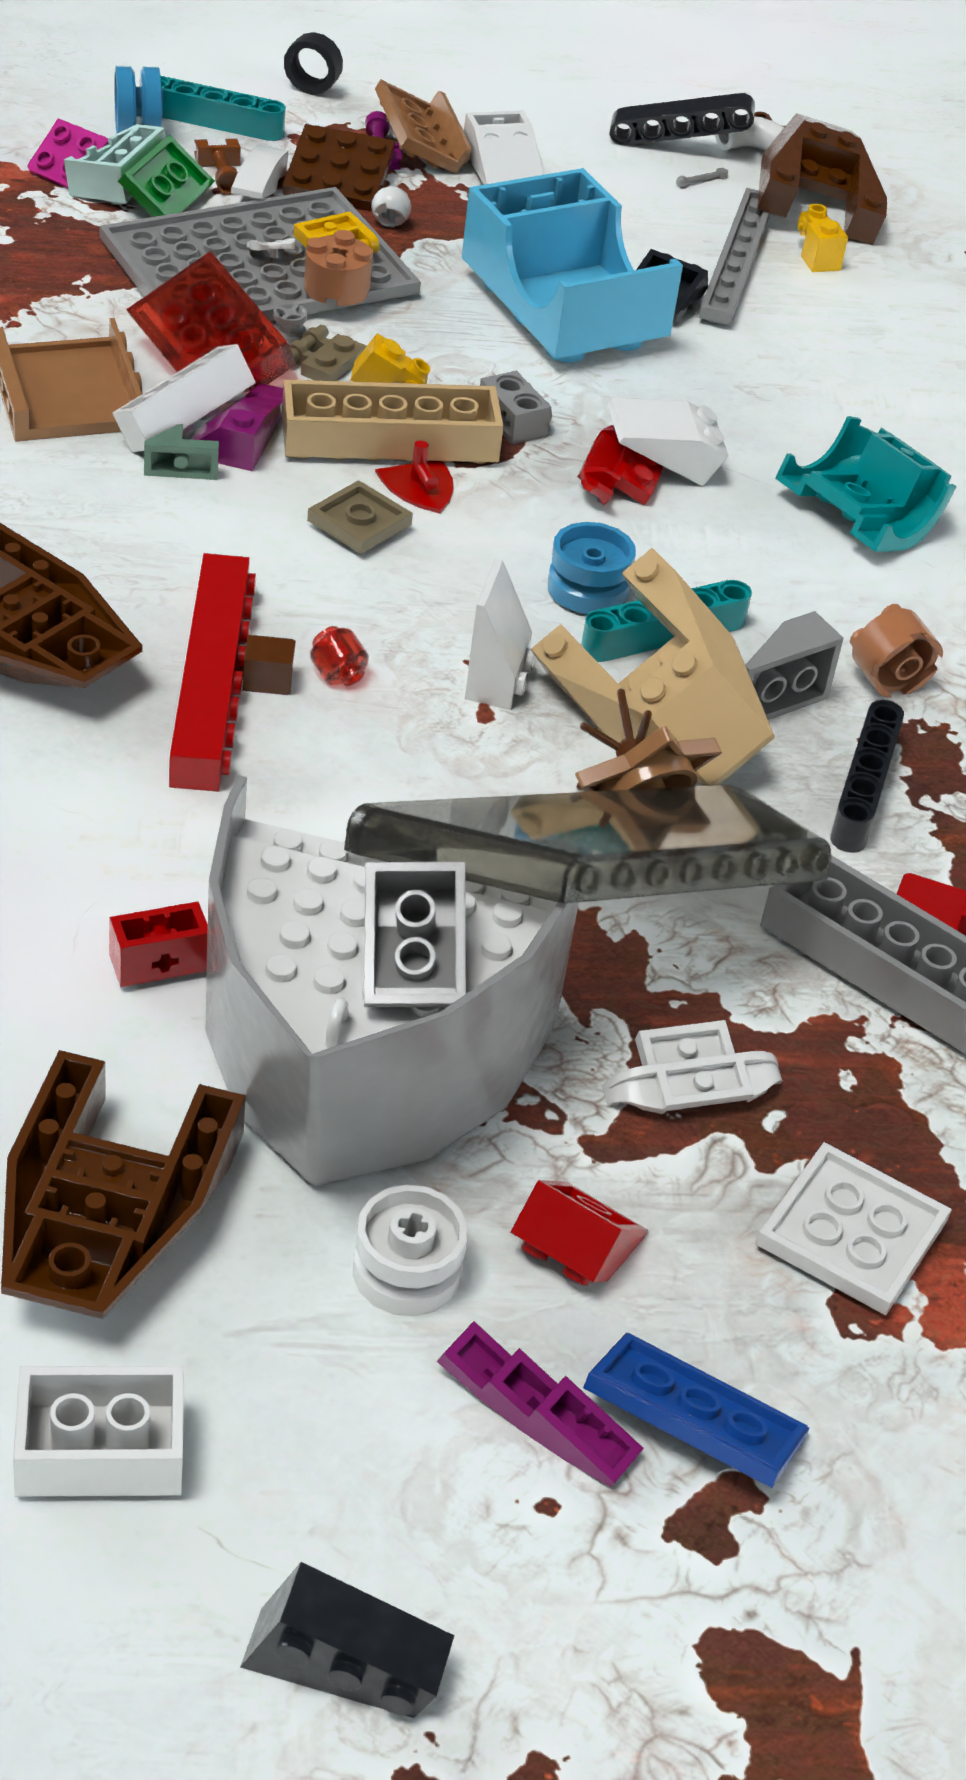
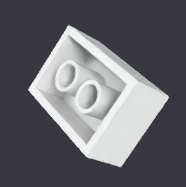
M19 1366L13 1454L15 1497L182 1495L184 1366Z

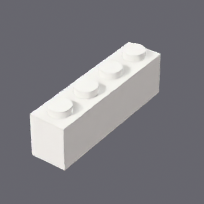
M238 344L220 346L112 414L131 452L144 451L145 440L178 424H183V435L194 429V422L199 419L206 420L217 415L220 412L219 406L225 402L230 404L242 399L246 395L244 390L256 382Z

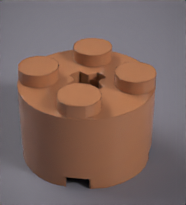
M338 230L334 235L308 239L304 274L305 292L314 300L325 304L326 298L337 300V306H349L364 301L368 297V291H370L373 249L364 242L355 239L354 233L347 230Z
M891 604L884 608L881 615L871 620L864 628L855 631L850 637L854 662L876 691L884 697H892L889 693L899 690L903 695L911 694L924 686L938 669L935 665L938 655L941 658L943 657L941 644L919 616L910 609L901 608L899 604Z

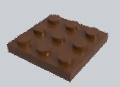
M305 124L283 183V195L336 187L354 208L372 211V200L375 194L383 187L395 151V140Z

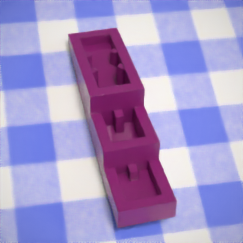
M475 1321L467 1327L437 1360V1363L470 1392L521 1432L566 1462L610 1487L616 1483L644 1449L566 1375L557 1383L520 1348L511 1356Z

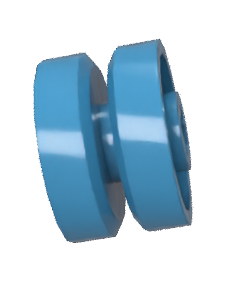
M115 66L114 102L116 134L136 125V117H140V125L161 127L163 88L161 87L159 67L143 66L140 71L139 86H136L135 72L131 66Z
M581 522L570 524L560 529L553 542L552 563L548 575V591L550 595L563 607L583 614L624 604L628 599L630 586L622 572L635 562V544L628 535L618 528L603 523Z

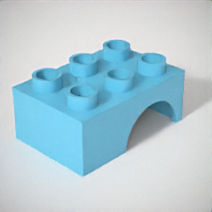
M584 168L469 187L462 259L484 281L485 287L494 292L514 314L515 319L524 325L543 345L551 358L567 363L582 360L587 352L607 348L632 351L641 347L643 341L671 335L683 265L675 258L670 259L669 264L634 270L628 259L622 237V205Z

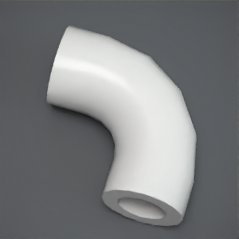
M754 117V123L748 130L717 134L715 137L719 147L723 150L747 146L766 151L784 127L772 120Z

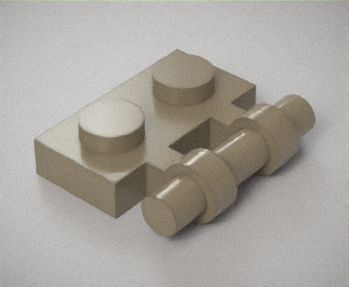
M319 325L316 328H309L304 332L300 341L295 340L286 347L285 353L281 355V361L286 366H291L293 363L300 365L301 375L312 380L337 381L353 368L354 361L367 345L354 341L349 336L340 334L335 335L332 339L326 338L329 334L328 328L324 325Z

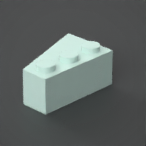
M136 124L109 137V144L98 150L97 146L93 145L86 148L87 155L79 159H75L72 156L64 159L69 195L111 201L114 205L128 203L132 196L128 194L118 180L126 171L166 138L165 128Z

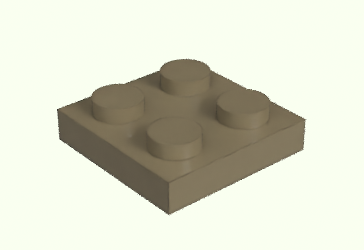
M358 480L308 508L307 521L358 553L363 554L411 526L413 513Z

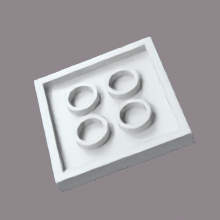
M823 1142L758 1233L755 1244L878 1312L887 1315L948 1221L952 1209Z

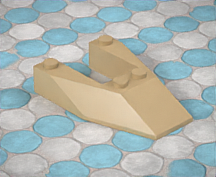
M651 548L623 571L622 574L636 598L674 635L670 641L619 683L605 671L562 624L531 648V651L546 673L602 733L619 743L625 739L617 691L620 688L625 691L635 739L646 710L652 712L646 738L662 726H667L677 741L715 738L722 754L695 771L698 777L697 784L713 790L771 742L775 735L733 636L675 569Z

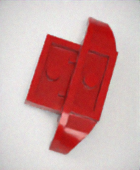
M611 425L601 430L594 440L577 478L581 479L584 489L598 497V502L603 505L608 503L614 492L612 490L614 487L642 505H645L652 496L664 466L620 444L614 425Z

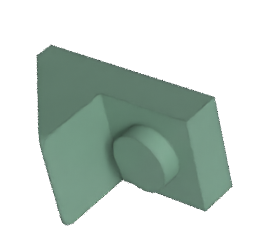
M178 424L144 442V476L217 480L219 441L183 439V424Z

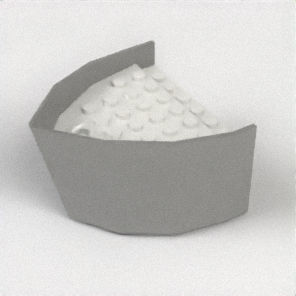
M238 775L224 804L208 886L205 1030L226 1087L230 1092L246 1096L244 1121L313 1185L319 1186L425 1162L506 1109L550 1037L561 1002L587 857L577 855L569 885L563 894L465 871L466 994L448 1007H364L365 862L426 861L245 819L247 777Z

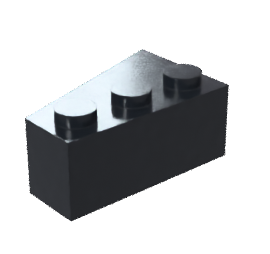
M300 1562L261 1608L240 1668L384 1709L396 1715L415 1718L437 1696L455 1635Z

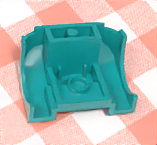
M846 417L835 441L817 461L806 466H799L793 454H786L775 479L798 496H816L821 501L832 504L841 510V515L844 518L855 522L850 534L875 552L903 551L920 542L938 522L957 487L954 484H949L952 476L884 428H880L879 432L876 433L860 426L862 420L858 417Z

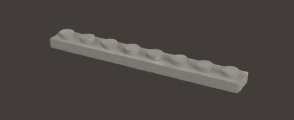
M746 188L700 306L698 318L706 319L713 324H731L771 214L757 209L759 190Z

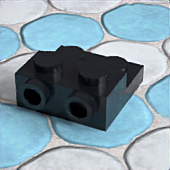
M650 249L636 270L669 264L670 259L675 258L670 254ZM679 259L677 260L683 267L673 324L676 325L687 309L693 310L708 288V270Z

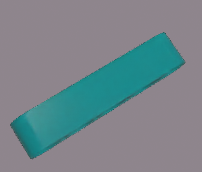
M161 76V87L163 88L162 118L266 141H278L284 138L286 106L282 102Z
M725 580L691 588L729 632L744 627L752 596V590L746 583L738 580ZM637 600L589 612L585 618L581 645L597 662H604L660 649L674 635Z

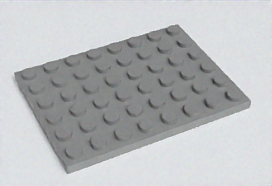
M336 187L99 226V238L176 339H187L199 334L220 333L226 329L242 326L252 327L258 323L275 321L273 310L275 306L281 303L299 304L307 310V315H315L318 312L334 309L343 310L350 306L374 304L377 301L393 298L402 299L406 296L420 293L421 281ZM350 211L379 240L378 253H373L370 291H368V297L360 303L349 306H337V300L326 298V304L318 302L311 298L304 290L306 247L293 236L294 224ZM287 238L295 239V249H276V258H269V249L257 251L247 247L249 240L276 242V240H285Z

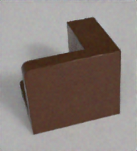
M248 635L244 657L243 691L290 695L296 641L288 638Z

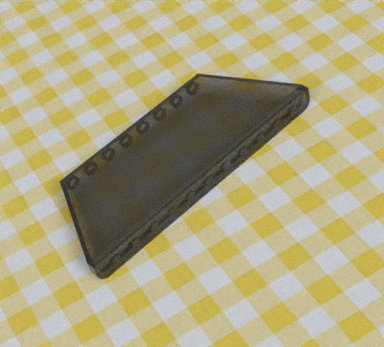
M733 785L365 803L358 806L350 815L344 850L385 862H465L466 881L563 904L823 881L828 878L832 860L830 845L824 838L748 791Z

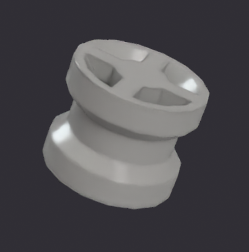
M281 303L275 306L273 317L276 323L272 328L273 338L285 344H290L295 340L300 341L303 333L306 332L303 324L307 320V310L296 303Z

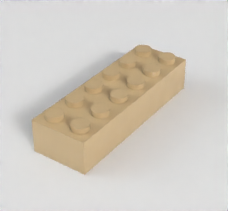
M284 380L282 424L285 457H296L299 459L321 457L335 460L358 458L371 461L394 459L412 462L414 443L418 440H423L429 444L427 460L443 461L444 463L468 461L478 464L499 462L503 421L496 386Z

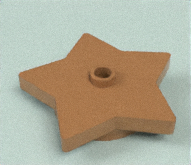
M662 726L625 754L576 772L575 776L581 789L587 793L576 810L582 826L603 818H607L613 823L634 822L653 816L673 806L695 787L698 780L695 771L722 754L716 739L705 738L677 741L667 726Z

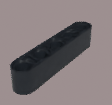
M735 93L622 107L617 109L612 115L609 135L614 143L625 146L742 132L748 130L754 123L755 101L746 93ZM743 109L748 113L745 115H739L735 111ZM714 113L718 117L712 119L708 118L706 114ZM680 116L686 117L688 121L680 122L676 118ZM655 120L659 124L653 126L648 124L647 121ZM618 124H626L630 128L622 129L618 127Z
M882 699L872 702L864 721L830 834L832 844L844 852H859L865 848L904 718V710L893 701Z

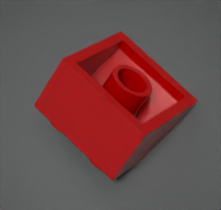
M538 1180L510 1233L523 1240L520 1247L524 1251L544 1261H547L549 1256L565 1265L562 1270L564 1275L582 1285L588 1286L590 1281L593 1283L608 1282L644 1239L648 1229L568 1182Z

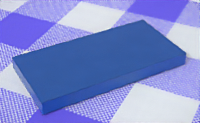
M626 1332L588 1373L583 1386L585 1390L770 1488H773L800 1449L810 1429L806 1424L629 1332Z

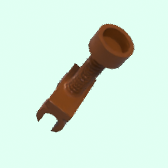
M207 139L194 140L197 150L194 151V156L200 166H216L218 171L215 174V182L218 190L223 194L231 195V187L238 171L230 165H240L241 147L238 139H225L227 145H208Z

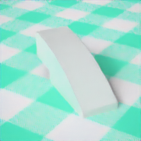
M260 144L254 147L242 163L231 187V193L262 200L277 192L278 179L286 176L289 150Z

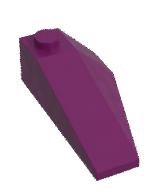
M263 383L259 384L242 399L234 402L195 430L190 439L219 441L218 464L253 472L282 420L283 388Z

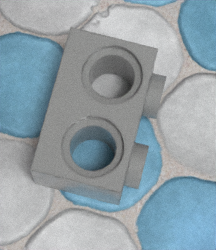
M517 370L481 378L480 386H496L503 421L502 435L511 445L548 436L549 422L552 419V407Z

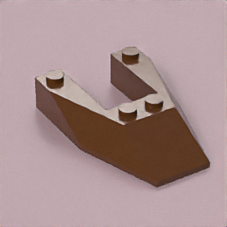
M796 113L762 156L757 209L786 218L799 187L845 201L844 232L848 238L873 245L887 216V196L861 138L852 130Z
M0 523L1 675L26 683L84 689L142 652L143 645L83 573Z
M59 1050L7 1157L1 1294L103 1319L202 1212L229 1171L244 1134L246 1096L199 1084L169 1156L89 1136L106 1100L105 1061Z

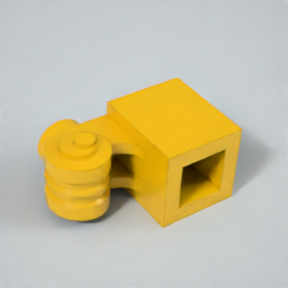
M821 204L809 205L808 211L802 212L799 216L797 227L800 235L805 236L801 257L811 272L841 271L848 236L837 221L830 220L826 214L827 208Z
M377 333L354 361L350 380L353 382L427 384L428 374L431 372V369L423 359L414 358L412 360L405 355L406 351L401 349L397 342L392 339H386Z

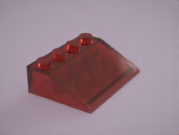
M211 251L126 309L131 318L176 373L215 348L238 344L256 382L244 390L245 392L251 391L261 383L270 384L296 365L288 342Z

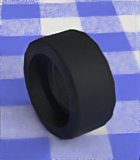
M316 32L304 33L287 49L284 55V70L292 85L303 93L311 95L322 94L330 89L341 75L343 58L340 49L334 41L324 34ZM302 49H312L321 54L328 67V74L325 78H315L305 72L299 61V52Z

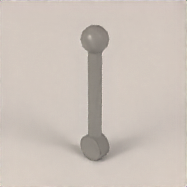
M717 168L716 172L687 178L679 176L676 179V184L678 187L684 188L688 183L712 178L726 179L728 170Z

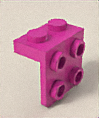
M58 118L29 161L27 167L32 174L68 189L64 159L70 156L79 159L87 155L86 148L93 145L97 146L98 150L109 144L108 138Z

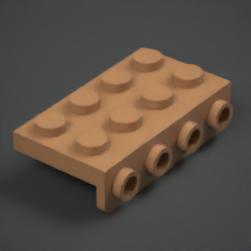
M380 79L375 87V91L380 100L379 103L386 113V119L390 122L393 129V134L399 142L401 151L410 157L417 155L425 159L435 169L442 167L457 174L461 166L465 165L470 158L471 145L446 94L438 91L432 101L428 103Z

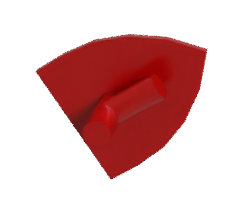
M418 440L414 443L411 464L375 469V473L387 489L409 504L441 514L450 503L454 490L453 478L443 461H427L429 444L426 441Z

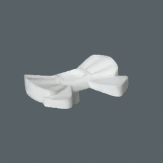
M287 238L285 240H276V242L249 240L247 247L257 251L269 249V258H276V249H295V239Z

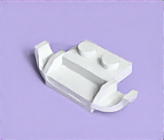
M721 1020L639 1031L635 1041L642 1066L630 1068L609 1078L604 1083L603 1090L608 1107L625 1103L641 1110L664 1114L666 1111L745 1100L750 1102L765 1094L772 1085L781 1084L782 1077L777 1058L772 1053L765 1051L735 1053L726 1021Z

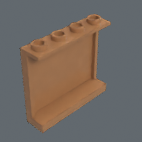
M109 318V337L8 345L4 329L0 327V394L15 442L121 432L112 413L143 393L140 373L134 372L132 352H127L125 332H119L115 318Z

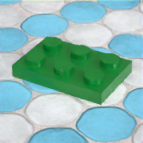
M169 134L126 171L118 182L126 189L130 196L134 197L151 217L184 212L211 187L215 180Z

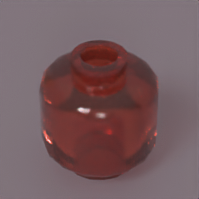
M331 626L315 636L312 641L313 647L310 651V659L329 685L343 683L345 686H351L363 678L364 670L368 665L369 654L351 629Z

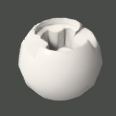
M396 186L380 189L375 194L371 206L375 219L382 225L392 228L403 224L408 219L412 207L407 193Z

